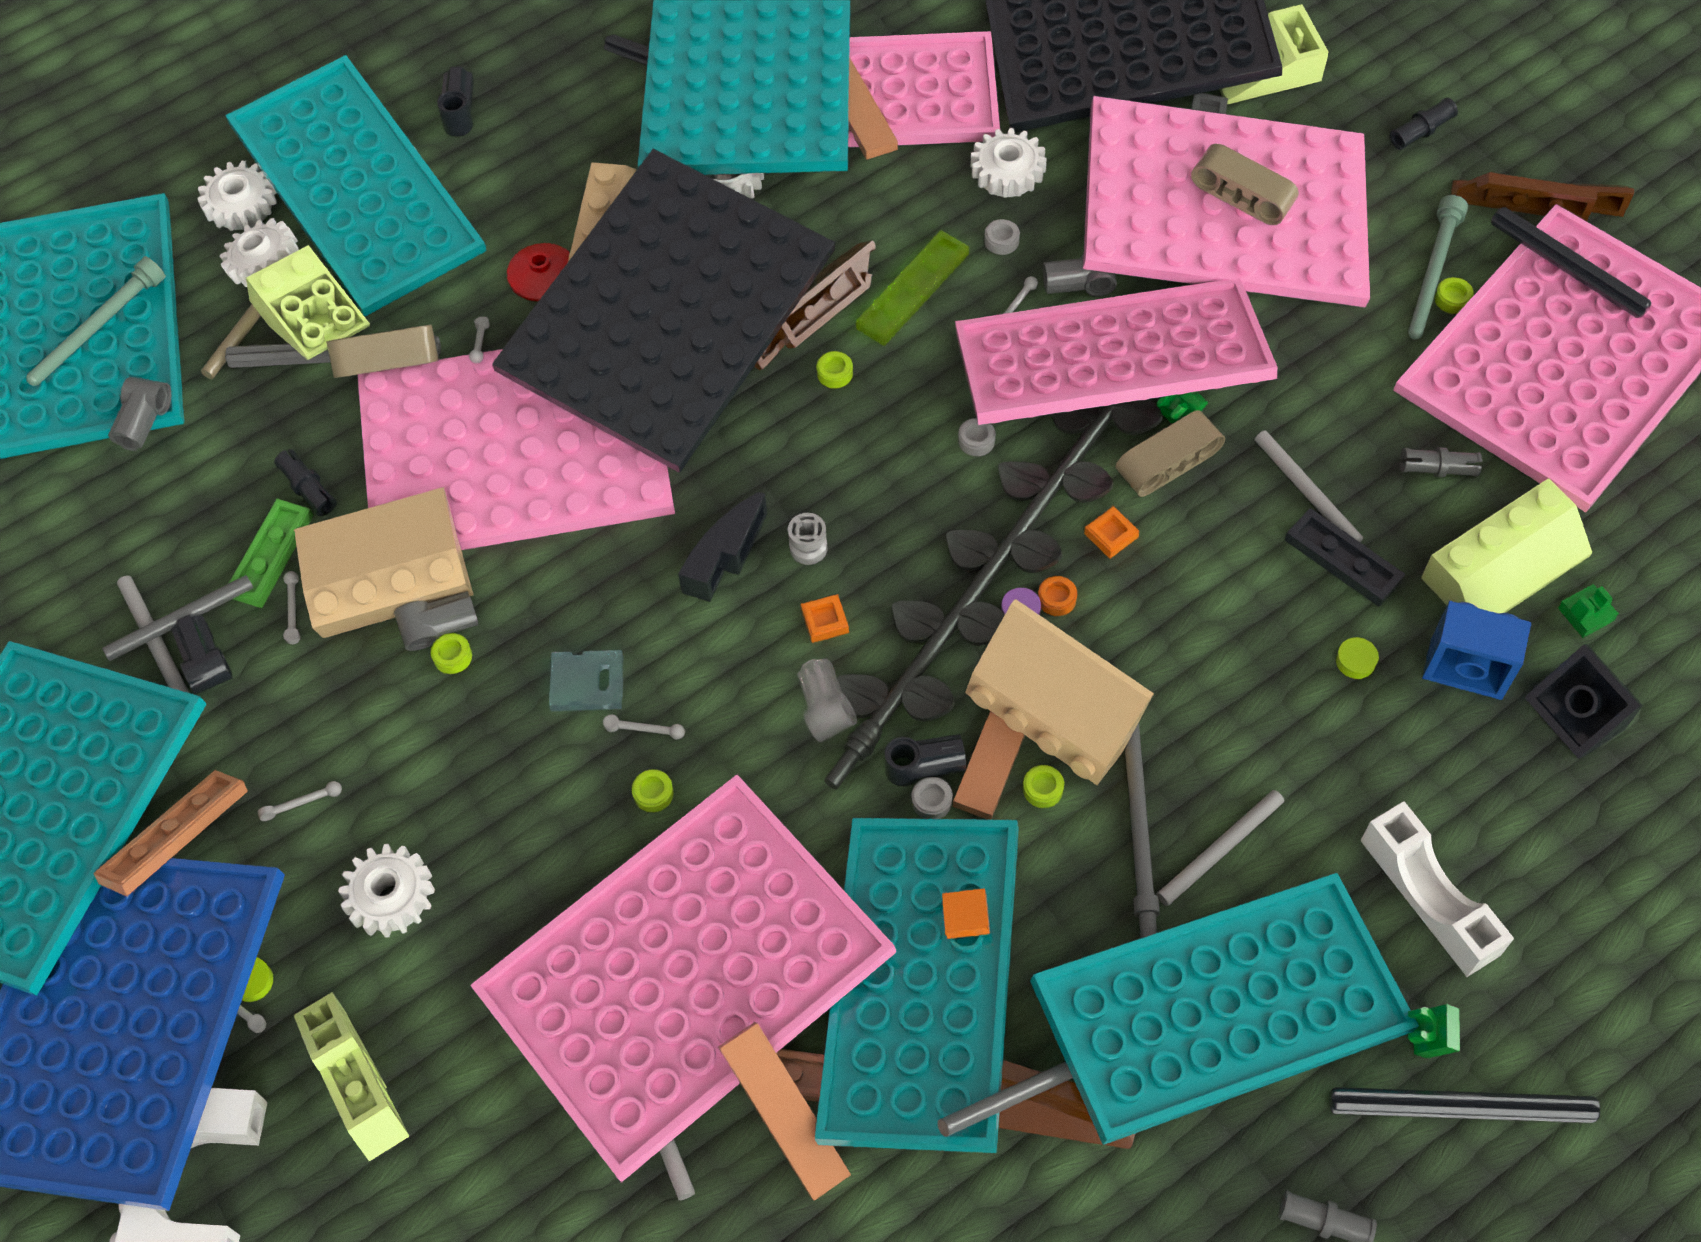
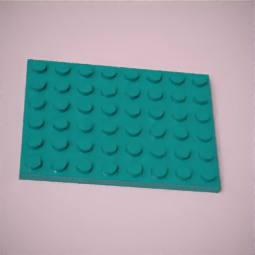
M654 0L638 168L654 148L704 175L848 171L851 0Z
M165 193L0 223V459L109 438L108 434L122 407L121 389L123 383L130 376L164 382L170 385L172 397L169 409L164 415L156 416L150 430L184 424L170 207ZM144 256L153 260L166 275L164 280L156 287L150 286L148 289L143 288L39 385L32 386L27 382V374L133 277L131 273L135 270L134 265Z
M11 641L7 643L0 654V983L35 996L38 995L101 887L93 873L124 847L207 705L200 696Z

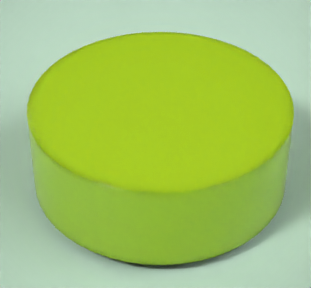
M1447 278L1438 285L1434 297L1435 303L1444 312L1458 314L1474 296L1472 286L1461 278Z
M831 351L822 355L817 361V377L824 386L841 388L851 381L853 377V363L845 353Z
M448 633L435 640L431 647V657L438 670L447 674H455L463 671L470 664L472 650L465 637L456 633Z
M1354 637L1347 639L1341 644L1337 652V667L1344 675L1353 679L1368 677L1377 665L1378 651L1370 641L1364 638Z
M1039 765L1031 768L1026 773L1023 781V794L1030 804L1038 808H1049L1061 800L1064 791V779L1057 769L1048 765Z
M660 770L644 771L635 778L632 784L634 801L640 809L646 812H659L669 806L673 799L674 790L669 776Z
M256 957L242 998L244 1002H254L262 999L268 994L273 985V973L269 966L260 958Z

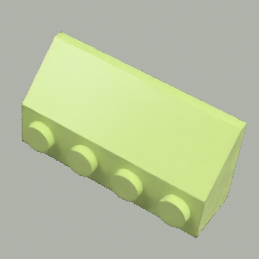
M1548 478L1432 554L1421 578L1446 605H1448L1449 601L1457 603L1467 602L1487 611L1506 613L1584 561L1592 554V550L1576 504Z

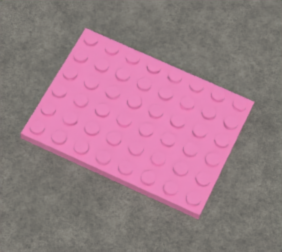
M1093 96L1090 113L1083 269L1189 284L1236 280L1240 277L1245 290L1248 292L1366 307L1370 300L1364 134ZM1222 144L1289 179L1296 185L1299 192L1298 198L1280 224H1265L1201 190L1194 184L1191 172L1210 145Z
M1556 204L1536 227L1651 300L1652 304L1646 314L1641 318H1635L1529 248L1520 244L1400 377L1393 391L1538 483H1542L1549 478L1578 508L1587 512L1701 373V288Z
M503 349L482 352L484 357L480 363H473L469 359V355L439 359V361L358 374L368 508L444 487L461 550L675 514L668 467L495 372L492 363Z
M735 775L470 986L612 1172L623 1182L740 1084L718 1049L719 1045L753 1022H756L777 1053L896 953V949L893 943L738 775Z

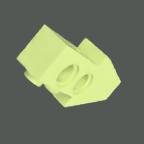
M333 992L296 1013L294 1018L308 1053L320 1071L348 1133L366 1158L371 1161L408 1138L409 1134L386 1090L387 1087L347 1013Z

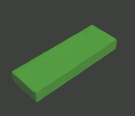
M276 499L229 582L231 583L247 575L254 588L233 598V600L263 608L297 546L294 529L309 525L314 516L310 508Z

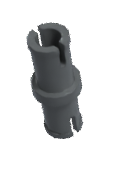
M1437 447L1435 451L1403 448L1400 459L1416 461L1400 463V470L1405 473H1433L1434 477L1444 478L1446 474L1478 477L1482 466L1466 464L1482 462V455L1479 452H1448V449L1445 447Z
M1286 1190L1279 1208L1278 1218L1280 1220H1287L1317 1230V1235L1326 1239L1332 1235L1350 1242H1373L1375 1237L1376 1219H1369L1339 1209L1337 1203L1326 1200L1323 1204Z

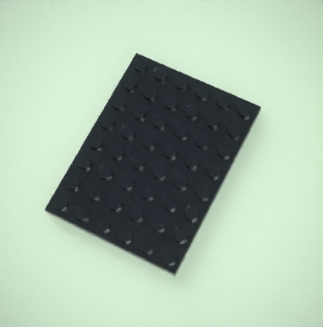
M985 0L1009 126L1014 129V132L1090 117L1093 96L1152 104L1282 76V63L1264 0Z
M653 148L492 363L495 372L680 473L835 251V242Z

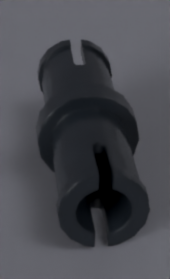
M1446 97L1426 111L1419 110L1414 113L1410 121L1390 132V140L1394 147L1402 150L1419 138H1427L1434 134L1437 127L1457 116L1458 109L1455 102Z
M288 449V453L286 450H283L276 456L274 464L291 482L290 488L296 495L303 496L317 516L321 517L323 512L327 515L333 511L337 505L336 499L320 483V476L313 469H308L297 456L294 449Z

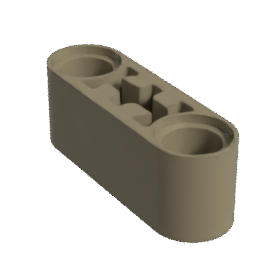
M1222 144L1210 145L1191 172L1192 181L1198 188L1268 225L1280 224L1299 195L1298 188L1289 179Z
M432 324L326 341L334 378L439 361Z
M1197 410L1128 450L1118 460L1115 468L1140 497H1144L1212 457L1223 446L1225 437L1202 411Z

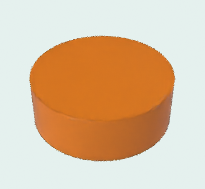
M1052 576L1045 579L1038 590L1041 609L1052 616H1063L1070 613L1074 609L1077 600V589L1074 583L1062 576Z

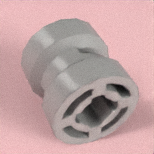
M802 513L793 517L789 522L790 553L794 560L800 564H816L827 553L826 526L821 517L813 513Z

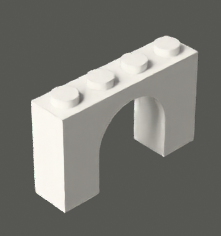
M211 1088L191 1148L206 1143L259 1146L267 1101L255 1090ZM119 1204L121 1217L118 1230L111 1236L109 1242H239L240 1235L228 1226L178 1223L171 1221L165 1210Z

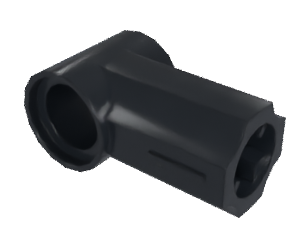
M450 67V70L444 73L442 94L437 100L444 131L451 136L457 137L469 133L473 128L471 108L474 78L473 74L464 70L463 67Z
M187 615L178 619L176 625L171 628V631L184 661L180 663L182 671L193 693L197 695L233 679L230 667L222 651L216 646L214 637L203 615Z
M960 734L918 741L908 737H898L891 740L885 748V774L888 780L897 786L907 787L923 777L966 771L965 750ZM899 758H908L912 763L907 766H899L894 761Z

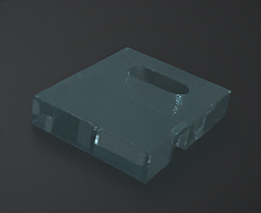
M622 650L583 651V655H572L571 652H552L549 694L550 710L622 709L624 664ZM603 669L610 670L609 687L605 691H600V672Z

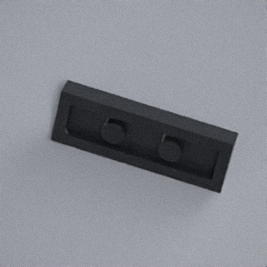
M1311 508L1286 534V542L1378 607L1387 600L1405 577V573Z

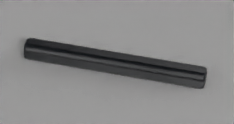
M1502 207L1493 215L1491 219L1493 226L1635 318L1643 317L1652 304L1651 300L1511 210Z

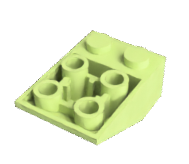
M1302 4L1268 13L1282 63V76L1219 89L1222 96L1228 98L1227 105L1322 81L1329 52Z
M309 245L246 277L249 301L269 327L307 360L327 350L326 341L351 337L370 326V323Z

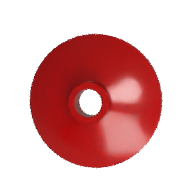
M551 243L534 244L520 250L511 259L507 268V279L511 289L524 299L539 301L568 263L570 252L559 245Z

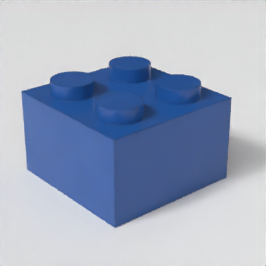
M1449 601L1431 638L1422 679L1502 700L1523 665L1531 622L1518 619V617L1509 613H1495L1480 609L1471 603Z

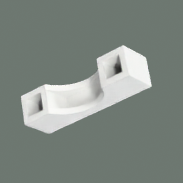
M1403 801L1369 823L1361 842L1466 977L1500 957L1514 940L1513 936L1486 903H1477L1470 900L1451 883L1435 857L1431 834L1408 805Z

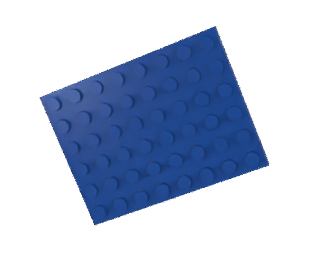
M171 858L128 896L101 885L38 995L35 996L8 985H2L0 990V1187L166 1211L170 1210L285 876L283 872L274 867Z

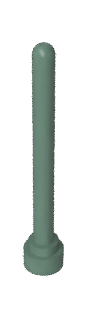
M1456 195L1443 197L1438 206L1437 217L1440 228L1408 330V334L1412 339H1419L1423 335L1454 228L1465 220L1468 203L1465 199Z
M144 256L134 265L135 270L131 273L133 277L27 374V382L32 386L39 385L143 288L148 289L150 286L156 287L164 280L166 275L153 260Z

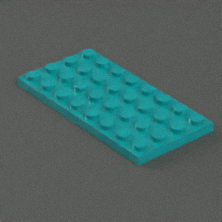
M347 55L225 115L233 131L364 317L487 251L485 242Z
M852 819L844 891L893 943L896 953L830 1007L815 1131V1141L818 1145L997 1153L999 1113L947 1137L943 1136L939 1131L938 1120L1001 1091L1019 832L1017 820ZM985 888L990 934L947 939L942 893Z
M1338 873L1033 974L1030 980L1103 1145L1401 1037L1419 1027L1416 1019L1408 1017V1011L1411 1010Z

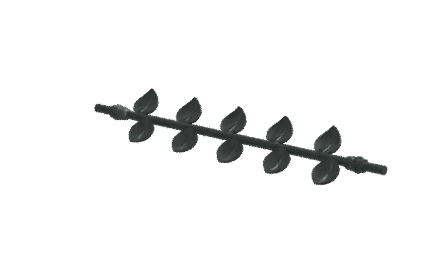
M1147 399L1102 406L1100 410L1098 407H1092L1071 412L1053 413V421L1060 431L1068 434L1083 433L1050 477L1044 467L1034 463L1011 461L1002 462L998 465L1006 495L1016 501L1033 499L999 546L993 536L981 531L952 530L946 533L950 555L954 564L962 570H981L945 618L939 607L928 602L898 601L892 604L894 620L900 636L910 643L927 642L890 692L885 682L874 676L846 674L840 675L835 679L839 699L844 711L854 718L870 717V719L861 723L847 737L848 742L844 746V754L824 779L829 787L837 790L856 763L864 761L867 755H872L875 745L881 738L882 728L902 701L907 713L917 721H931L942 717L954 707V697L949 687L937 678L921 675L957 627L962 637L969 644L976 646L989 644L1004 617V613L992 604L976 601L1011 554L1017 567L1029 573L1046 570L1061 560L1062 551L1056 540L1044 532L1030 530V528L1062 485L1067 495L1077 502H1091L1109 493L1113 488V481L1108 472L1094 463L1081 461V459L1112 418L1121 432L1130 435L1141 434L1156 427L1162 421V412L1155 403Z

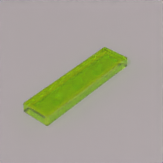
M940 230L857 319L856 329L885 346L969 255V246Z

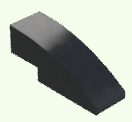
M757 492L736 505L703 535L678 573L683 594L711 602L725 571L737 575L740 574L767 516L764 493Z

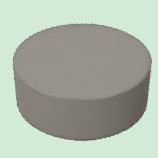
M1000 219L991 222L986 227L984 243L989 251L998 255H1006L1017 249L1020 231L1015 223Z
M977 418L965 421L960 426L958 432V444L961 450L971 456L986 455L995 445V429L991 423L978 425Z
M924 778L912 790L913 809L924 819L943 818L952 807V790L948 783L940 778Z

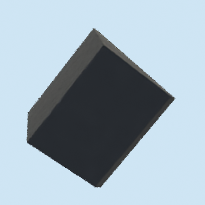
M1583 644L1524 697L1578 759L1583 758L1625 731L1643 706L1587 644Z

